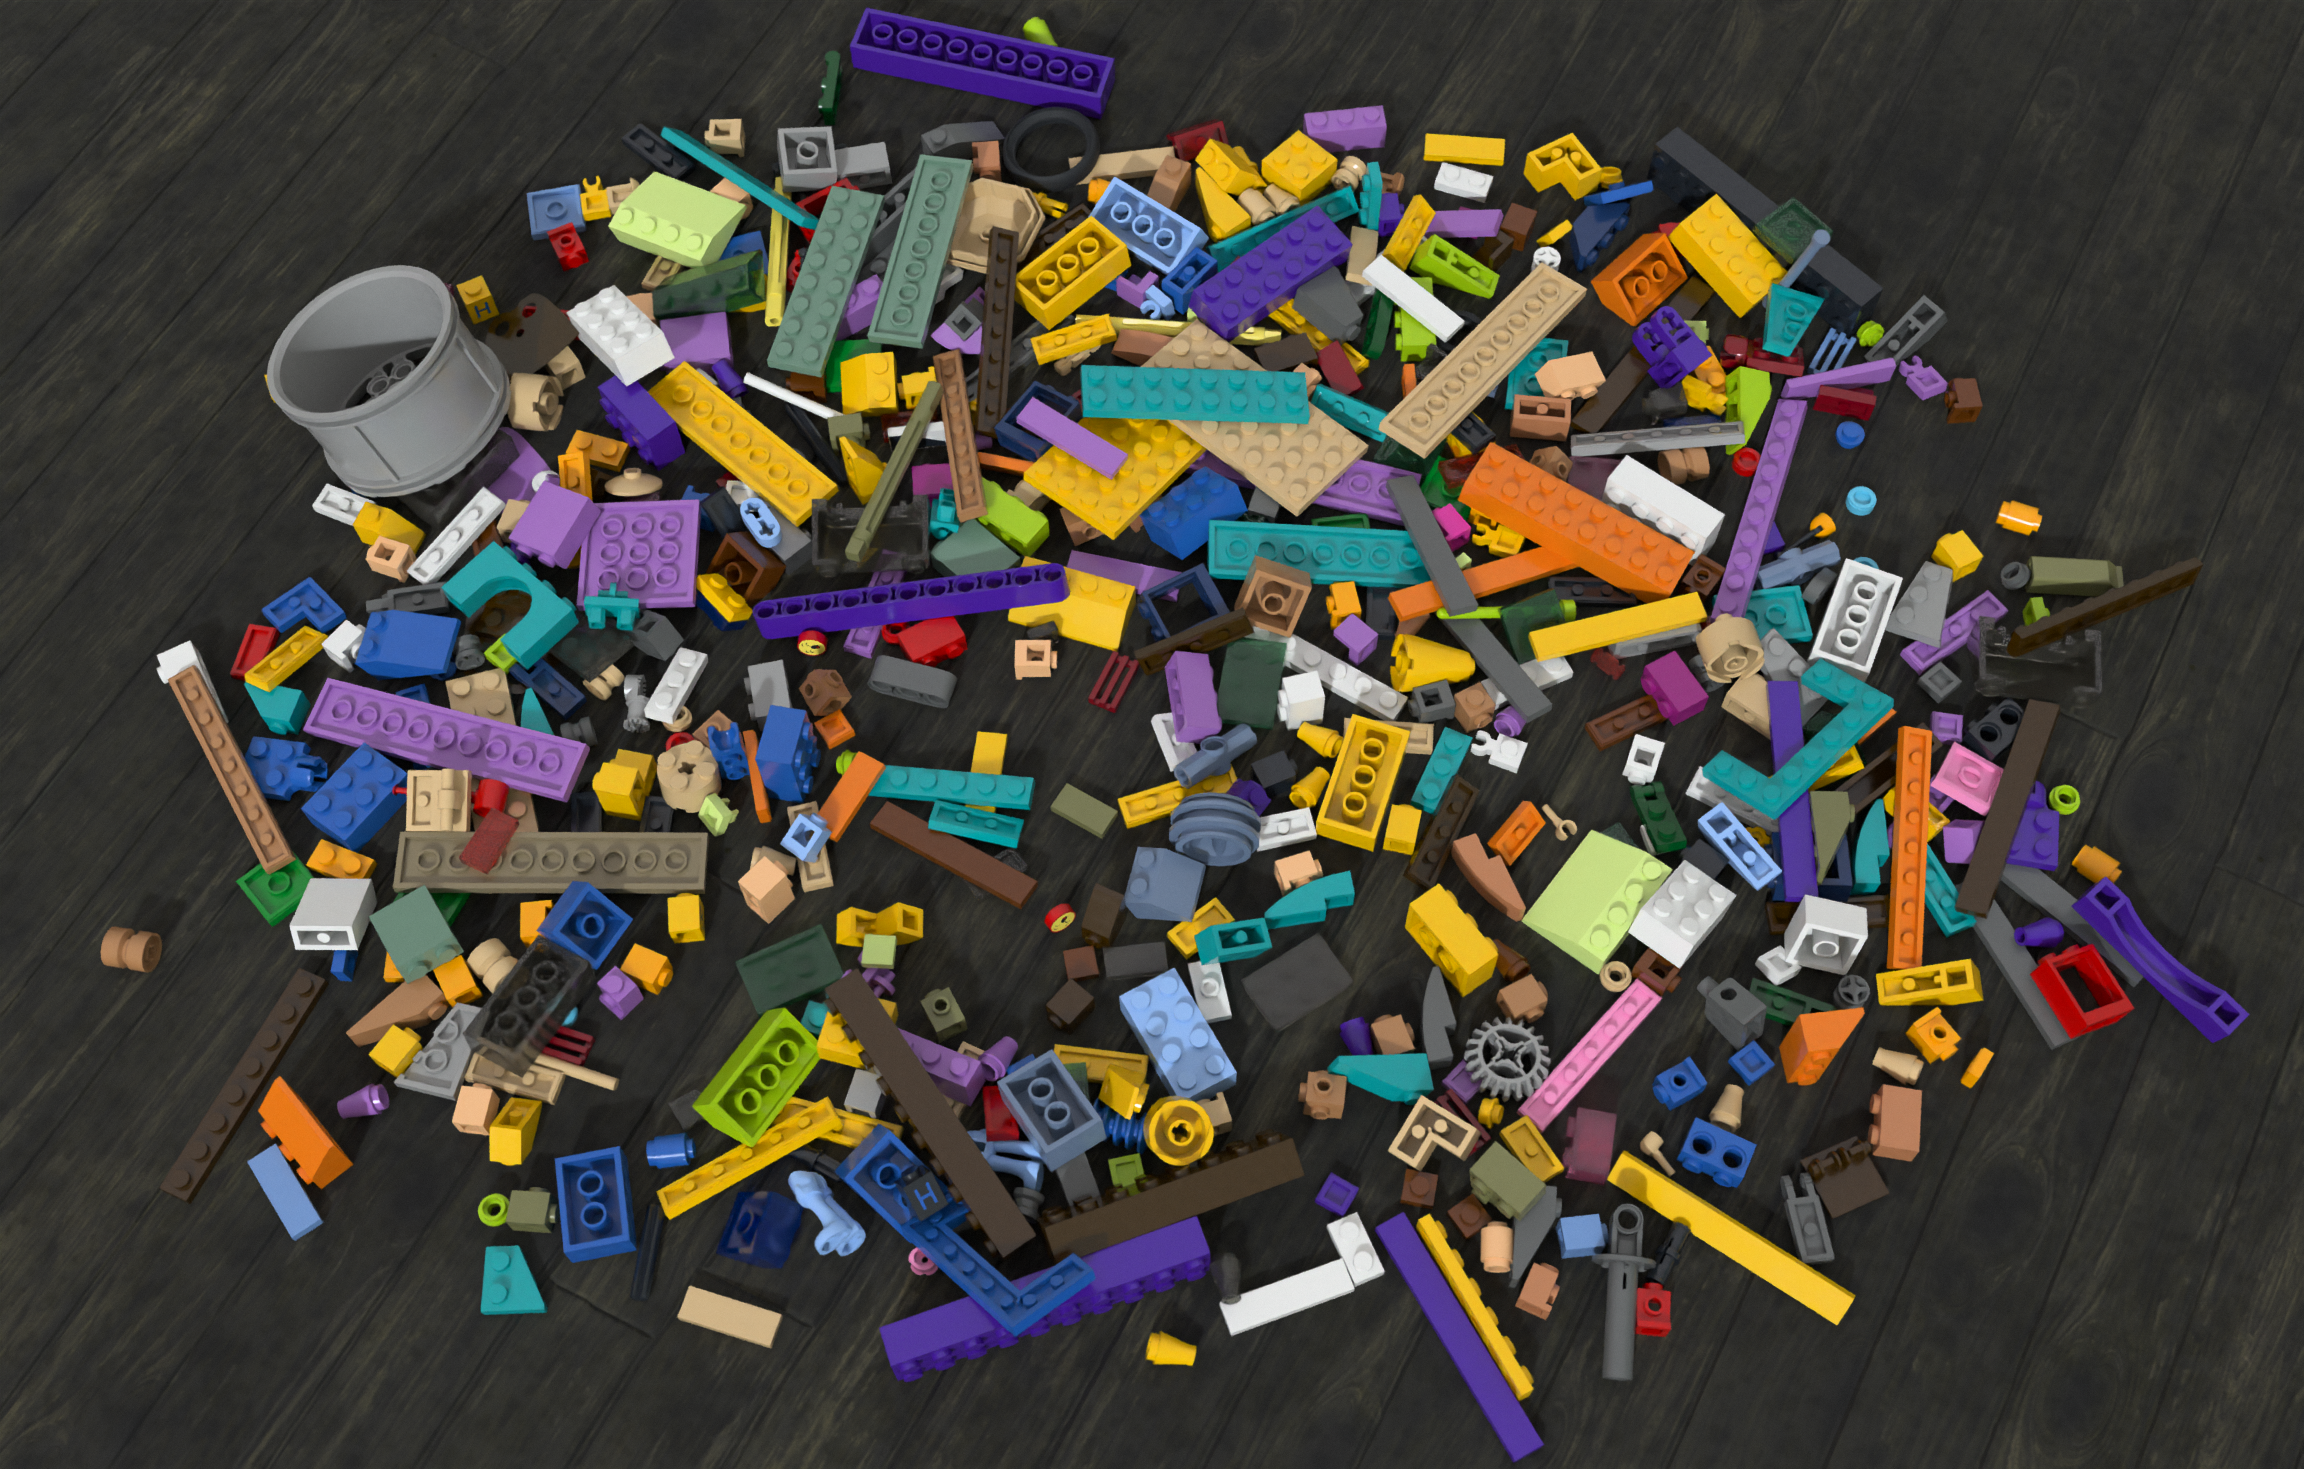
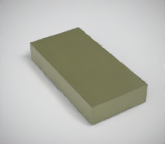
M1066 783L1051 805V811L1101 839L1118 816L1117 810Z

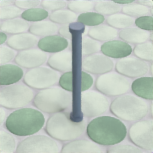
M1817 230L1813 234L1811 243L1778 285L1789 288L1820 248L1825 247L1830 242L1828 232ZM1768 295L1762 300L1764 308L1767 307Z

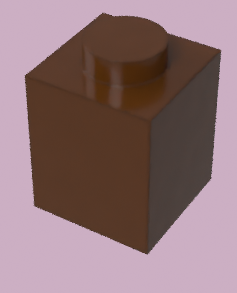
M1511 203L1500 230L1514 239L1512 249L1523 252L1534 229L1537 211L1515 203Z

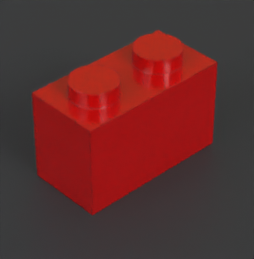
M954 616L926 619L897 633L900 649L907 661L933 668L938 663L948 658H956L963 651L967 650L965 634Z

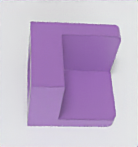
M1151 271L1143 279L1136 275H1131L1128 280L1119 276L1116 280L1117 295L1140 308L1141 304L1147 301L1145 291L1152 285L1159 289V276Z
M1353 613L1334 630L1333 635L1349 648L1348 660L1356 667L1377 648L1378 634Z
M1955 819L1943 827L1946 862L1971 863L1985 821Z

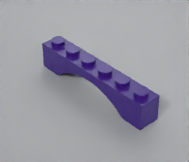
M2106 876L2092 885L2071 905L2082 918L2210 1042L2214 1043L2229 1036L2249 1015L2226 991L2195 975L2170 955L2143 925L2130 899Z

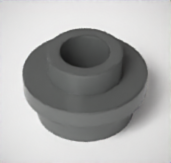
M2019 562L2009 563L2001 571L2002 584L2009 590L2023 587L2030 578V569L2025 564Z

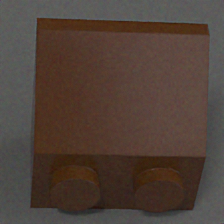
M750 531L726 534L705 575L718 573L727 580V584L737 594L741 595L745 599V603L751 608L775 588L786 565L768 548L761 546Z

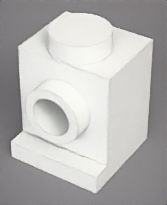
M345 620L321 645L333 661L351 673L354 670L352 664L357 659L366 628L360 624L354 626L348 620Z
M1636 734L1622 775L1628 776V780L1635 785H1644L1646 782H1652L1665 743Z

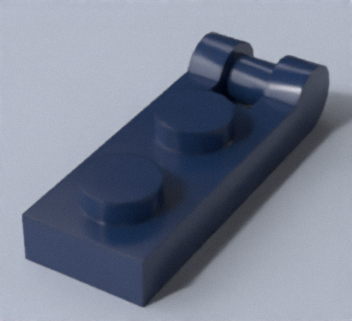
M542 658L528 670L520 663H514L508 669L516 680L522 682L527 688L532 687L535 695L565 721L587 702L585 695ZM532 667L536 668L530 674L527 673Z

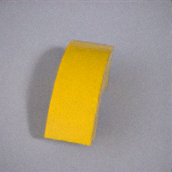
M899 902L877 914L850 907L837 914L836 943L863 947L865 934L896 936V946L917 941L923 938V909Z

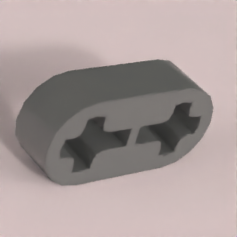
M1825 567L1812 579L1801 598L1815 605L1833 586L1838 574Z

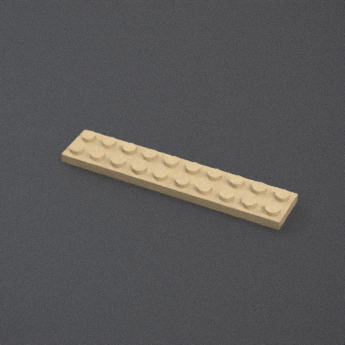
M1541 262L1380 422L1379 430L1425 459L1585 297L1587 289Z

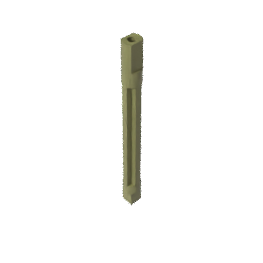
M935 381L928 382L850 538V542L845 550L847 559L861 562L867 548L870 546L944 393L940 383Z

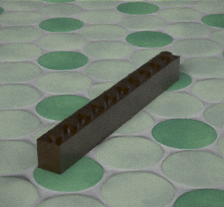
M858 968L826 987L825 995L827 999L823 1003L833 1018L837 1015L844 1024L840 1027L844 1036L850 1044L854 1041L861 1049V1052L858 1053L860 1060L867 1070L873 1067L879 1076L875 1080L878 1087L885 1096L891 1094L896 1102L893 1109L903 1123L908 1120L914 1129L911 1136L921 1150L926 1147L932 1156L928 1160L931 1167L939 1177L944 1174L950 1183L946 1187L956 1204L962 1201L968 1210L965 1217L974 1231L980 1228L986 1237L983 1244L993 1259L998 1256L1001 1262L1004 1263L1035 1242V1232Z

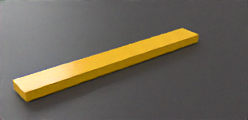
M1625 1150L1607 1177V1180L1671 1221L1686 1225L1691 1229L1693 1235L1838 1325L1855 1298V1295Z

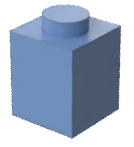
M1599 1214L1560 1218L1556 1225L1562 1259L1601 1254L1605 1244L1608 1243L1607 1227L1605 1223L1601 1224Z

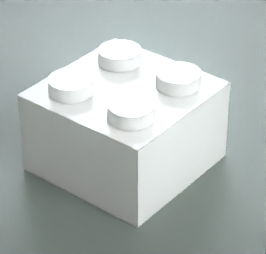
M1805 894L1784 933L1785 962L1846 976L1868 937L1867 909Z

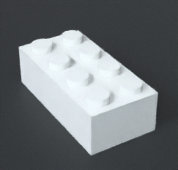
M615 285L601 290L596 296L577 304L575 308L566 312L571 323L579 331V339L626 386L674 359L663 331Z
M1628 455L1625 456L1608 477L1602 497L1603 503L1694 551L1695 553L1688 563L1691 566L1697 562L1701 554L1706 556L1713 547L1725 514Z
M1846 558L1836 580L1807 663L1812 667L1821 658L1865 683L1903 578Z

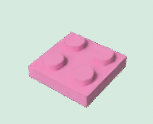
M1954 742L1930 786L1979 814L1986 816L1990 810L2004 769Z

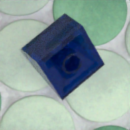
M738 1192L716 1254L761 1268L782 1269L789 1257L790 1245L794 1234L801 1224V1215L804 1207L776 1192Z

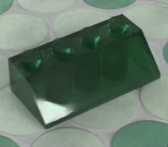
M758 249L665 277L652 291L653 316L660 321L719 312L727 313L765 302L763 251Z

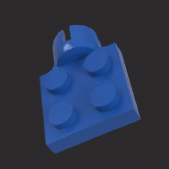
M253 736L245 755V760L264 797L290 801L293 793L298 790L318 791L325 783L316 782L314 778L328 779L329 769L327 763L319 756L309 755L311 748L306 743Z

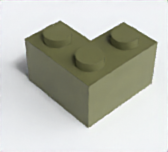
M1496 1141L1470 1168L1472 1194L1483 1204L1490 1202L1508 1218L1514 1216L1517 1220L1521 1221L1546 1193V1184Z

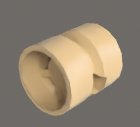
M492 938L474 949L467 959V965L479 979H483V983L495 997H502L512 992L522 983L527 970L516 958L510 956V951L499 939Z

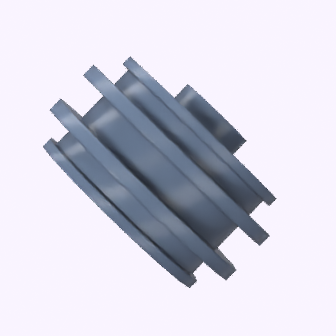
M1198 793L1185 797L1171 812L1172 826L1169 828V841L1176 847V852L1180 855L1205 865L1230 866L1245 862L1259 848L1260 835L1258 833L1261 830V818L1254 811V807L1240 797L1224 793Z

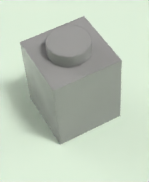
M856 1069L844 1106L848 1112L879 1120L887 1096L882 1093L875 1081L879 1076L874 1069H866V1071Z

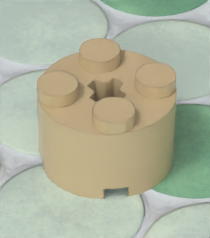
M513 373L510 384L511 399L508 408V417L512 427L534 431L554 430L558 426L563 412V405H558V396H563L559 380L548 375Z
M1728 613L1719 615L1714 623L1707 626L1696 636L1695 640L1705 670L1713 681L1732 683L1731 678L1741 676V679L1744 680L1757 673L1764 665V650L1755 625L1746 618L1733 617Z
M692 740L688 743L674 746L658 757L657 775L662 796L673 809H685L688 813L699 812L705 797L713 793L718 795L721 790L722 782L718 763H716L711 750L703 746L700 741Z

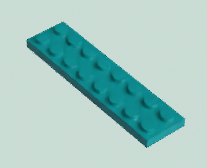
M1081 365L1083 417L1308 424L1310 418L1305 372Z
M1209 520L1208 573L1211 578L1245 580L1256 555L1310 573L1312 584L1331 585L1334 582L1345 583L1354 581L1355 586L1408 588L1431 581L1407 531Z

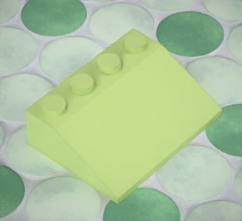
M654 171L620 204L609 224V228L620 242L657 256L660 255L667 260L680 263L683 266L711 276L747 207L739 202Z
M1591 830L1527 912L1522 922L1599 975L1603 966L1608 963L1629 935L1628 931L1641 908L1670 877L1673 869L1643 850Z

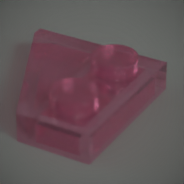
M1570 456L1569 459L1573 462V465L1568 475V484L1602 501L1607 479L1622 460Z

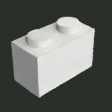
M1318 671L1282 678V690H1278L1279 704H1277V712L1280 721H1285L1288 731L1299 729L1304 722L1311 725L1321 724L1323 721L1325 694Z

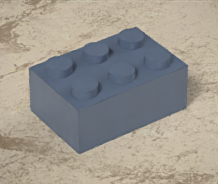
M1052 1049L997 1081L1002 1101L1051 1172L1106 1139L1102 1119Z

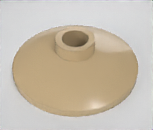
M628 468L624 470L623 475L605 483V490L610 494L618 496H639L656 492L662 488L663 484L660 478L641 473L639 468Z

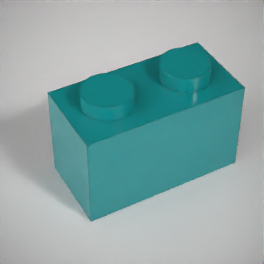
M1265 918L1212 925L1194 935L1202 966L1256 957L1272 948Z

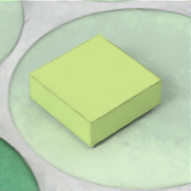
M865 934L861 961L862 967L894 969L897 945L896 936Z

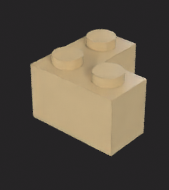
M1421 1095L1388 1151L1421 1172L1437 1144L1465 1161L1480 1137L1481 1132Z

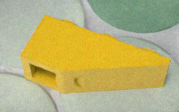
M1110 1063L1105 1074L1099 1099L1124 1118L1130 1120L1134 1111L1140 1113L1150 1086L1144 1083L1146 1074Z

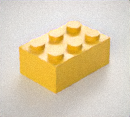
M1437 884L1409 904L1405 924L1406 930L1435 965L1439 966L1440 971L1462 997L1492 977L1499 955L1497 953L1498 949L1489 937H1484L1480 933L1474 918L1468 913L1464 914L1459 908L1458 901L1451 891H1445L1440 884Z

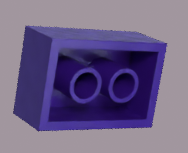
M615 375L598 387L602 397L599 402L608 413L605 415L607 422L614 430L620 429L625 442L630 447L635 446L639 450L638 454L645 464L649 465L651 463L659 471L685 453L676 422L638 381L626 386Z

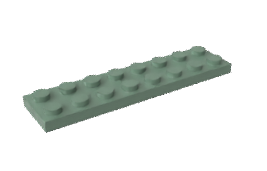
M920 154L868 332L870 342L923 349L974 167L972 160Z
M837 186L831 187L767 359L768 367L822 378L885 204L884 195Z

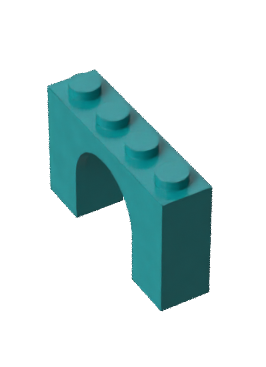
M493 541L441 588L448 600L468 618L490 598L502 591L520 590L532 596L531 607L527 615L500 639L507 652L528 670L579 623L574 613L577 609L566 597L560 599L556 595L557 591L548 581L543 580L541 582L538 580L536 572L527 563L521 565L516 561L518 558L507 546L501 548Z

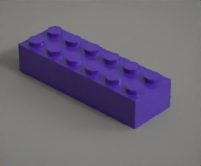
M1317 205L1195 288L1192 292L1189 307L1205 326L1229 343L1294 298L1298 287L1331 267L1335 266L1337 268L1346 262L1353 244Z

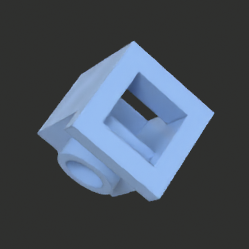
M812 813L811 816L799 814L780 844L802 861L815 863L818 859V853L832 831L826 828L828 821L816 813ZM812 831H814L815 833L813 834V836H812L811 839H810V837H809V836H810V833H811Z

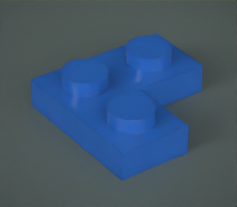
M308 577L261 609L264 616L280 633H283L305 617L323 634L347 619L345 612L311 577Z

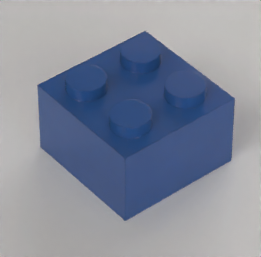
M572 881L536 931L581 967L598 969L633 919L589 882Z

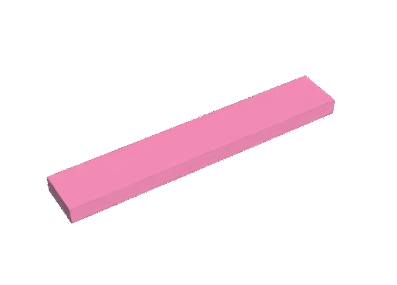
M1637 978L1543 1081L1541 1088L1536 1089L1522 1104L1517 1114L1521 1117L1528 1115L1539 1133L1542 1134L1660 1003L1662 997Z

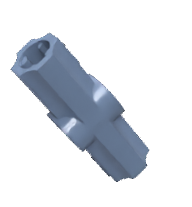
M1830 540L1804 550L1792 548L1783 553L1778 560L1759 567L1754 587L1756 590L1779 588L1789 583L1792 586L1801 585L1825 567L1831 568L1838 565L1841 561L1839 548L1835 542Z
M1242 723L1223 736H1211L1204 739L1200 744V751L1173 768L1175 777L1181 786L1189 789L1209 775L1218 776L1227 773L1231 768L1230 762L1257 744L1256 734L1253 733L1250 726Z

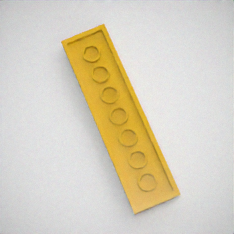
M682 362L648 391L656 402L672 417L680 431L796 527L801 525L839 491L837 484L687 362Z

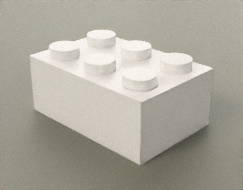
M1684 860L1641 908L1628 932L1680 969L1721 921L1737 895Z

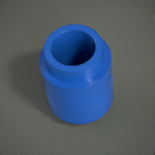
M687 1133L656 1136L654 1140L647 1141L646 1151L649 1166H657L658 1169L690 1165L691 1158L696 1157L695 1141L693 1138L689 1139Z

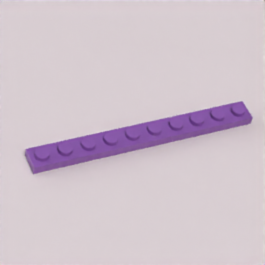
M1778 399L1712 611L1711 623H1714L1719 615L1726 613L1731 614L1733 617H1745L1808 409L1807 401Z

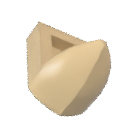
M630 178L629 184L606 187L611 215H614L620 204L640 186L637 180Z

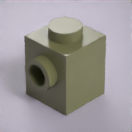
M949 987L944 990H933L925 996V999L920 1001L923 1012L939 1043L967 1030L965 1017Z
M531 1187L529 1191L512 1190L506 1223L512 1230L552 1233L553 1224L558 1223L560 1217V1208L556 1199L549 1193V1190L540 1187Z

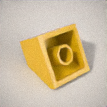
M893 352L863 354L840 363L844 415L861 413L862 417L899 415L897 366Z

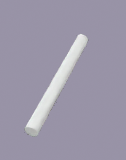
M748 372L744 377L743 383L827 419L828 417L844 415Z

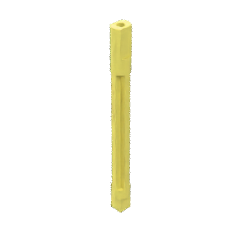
M776 177L774 191L791 201L792 192H783L781 177ZM773 208L765 323L767 326H780L785 313L790 219Z
M1077 314L1076 324L1099 316ZM1110 317L1116 336L1119 335L1121 329H1128L1175 338L1193 323ZM1252 326L1229 343L1253 346L1273 343L1281 340V330Z

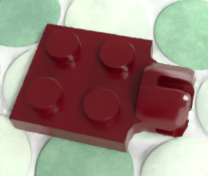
M1728 334L1723 340L1724 351H1721L1720 354L1721 366L1737 369L1745 365V367L1802 377L1804 370L1802 347L1796 345L1791 355L1787 357L1763 350V338L1749 340L1747 337Z

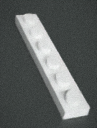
M1253 626L1255 633L1242 638V642L1300 674L1318 671L1323 687L1384 721H1396L1408 703L1407 696L1294 634L1289 638Z

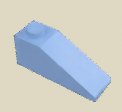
M1723 802L1698 819L1699 832L1716 851L1729 859L1728 863L1757 891L1782 873L1778 865Z

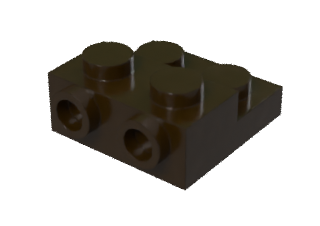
M506 590L494 595L484 604L485 608L476 629L478 636L498 640L503 634H507L527 615L531 607L532 596L520 590Z

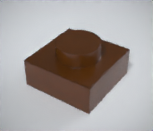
M1406 1169L1400 1203L1432 1210L1438 1175Z
M1474 1194L1461 1201L1446 1213V1216L1465 1241L1480 1232L1482 1228L1487 1227L1489 1222L1493 1221Z

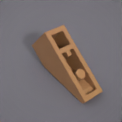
M1166 155L1155 174L1147 196L1175 213L1191 185V163Z
M425 975L409 984L406 981L403 982L351 1027L346 1034L358 1047L381 1040L393 1024L401 1030H404L406 1027L413 1030L428 1025L432 1020L439 1019L446 1012L450 1003L447 1001L444 993Z

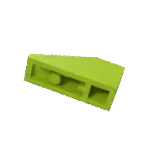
M1435 234L1417 247L1410 266L1411 270L1422 277H1432V283L1488 299L1493 297L1500 276Z
M1740 366L1725 377V395L1728 398L1726 402V422L1742 421L1745 432V443L1726 445V454L1732 455L1747 444L1770 399L1772 391L1770 372Z

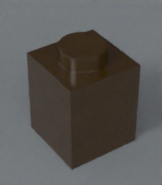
M1070 978L1046 1004L1047 1021L1056 1030L1061 1031L1063 1029L1071 1035L1095 1009L1094 997Z

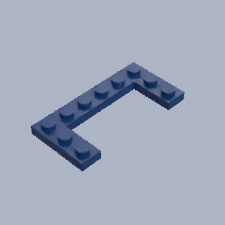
M950 1194L945 1196L948 1202L947 1206L922 1221L913 1217L901 1225L903 1235L1014 1337L1096 1279L1094 1270L1076 1254L1072 1253L1029 1285L1019 1290L952 1231L967 1220L965 1214L968 1213V1210L962 1201L956 1204Z

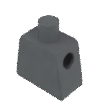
M1708 976L1699 983L1697 990L1706 998L1704 1013L1706 1018L1738 1052L1763 1034L1767 1006L1733 978H1727L1721 984H1718Z

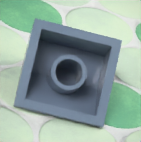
M1138 847L1125 893V905L1136 918L1192 922L1206 866L1203 863L1165 848Z

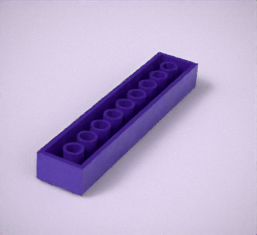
M870 8L865 9L850 45L853 68L1045 108H1069L1084 116L1098 119L1102 118L1115 82L1114 58Z
M1197 1216L1080 1257L1094 1270L1096 1279L1016 1337L971 1296L880 1327L879 1330L887 1356L897 1381L904 1379V1382L917 1380L927 1370L936 1368L937 1371L948 1369L955 1365V1360L964 1357L976 1359L987 1353L986 1349L997 1345L1000 1348L1010 1347L1019 1342L1018 1338L1031 1334L1032 1337H1037L1049 1332L1050 1327L1062 1323L1063 1326L1071 1325L1082 1319L1081 1316L1087 1313L1102 1314L1113 1308L1112 1305L1124 1300L1125 1303H1133L1144 1297L1143 1293L1155 1289L1156 1292H1164L1175 1286L1174 1282L1186 1278L1187 1281H1194L1206 1275L1205 1271L1210 1270V1250ZM1053 1267L1010 1282L1021 1290Z

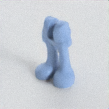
M985 1129L967 1131L978 1149L984 1151L981 1153L993 1171L1016 1175L1023 1180L1025 1188L1040 1192L1043 1184V1164L1045 1162L1030 1141L986 1142ZM997 1152L1012 1153L1029 1157L1033 1161L1014 1160L995 1154Z
M794 1171L791 1173L788 1183L798 1203L805 1208H810L823 1225V1230L815 1239V1248L819 1254L825 1255L836 1250L840 1256H846L857 1250L866 1238L865 1231L857 1221L833 1199L834 1193L827 1186L824 1177L817 1172Z

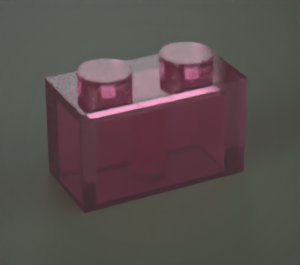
M1578 1107L1575 1116H1569L1566 1136H1571L1570 1148L1564 1147L1561 1163L1564 1167H1567L1565 1178L1600 1185L1605 1184L1609 1176L1617 1114Z

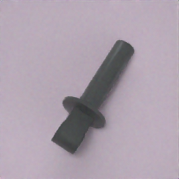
M1623 1204L1610 1215L1607 1253L1592 1255V1262L1600 1264L1602 1268H1608L1602 1378L1619 1381H1633L1638 1272H1645L1646 1270L1644 1269L1656 1267V1261L1641 1257L1643 1214L1638 1207L1632 1204ZM1620 1213H1628L1632 1216L1634 1220L1632 1229H1625L1619 1224L1618 1215Z

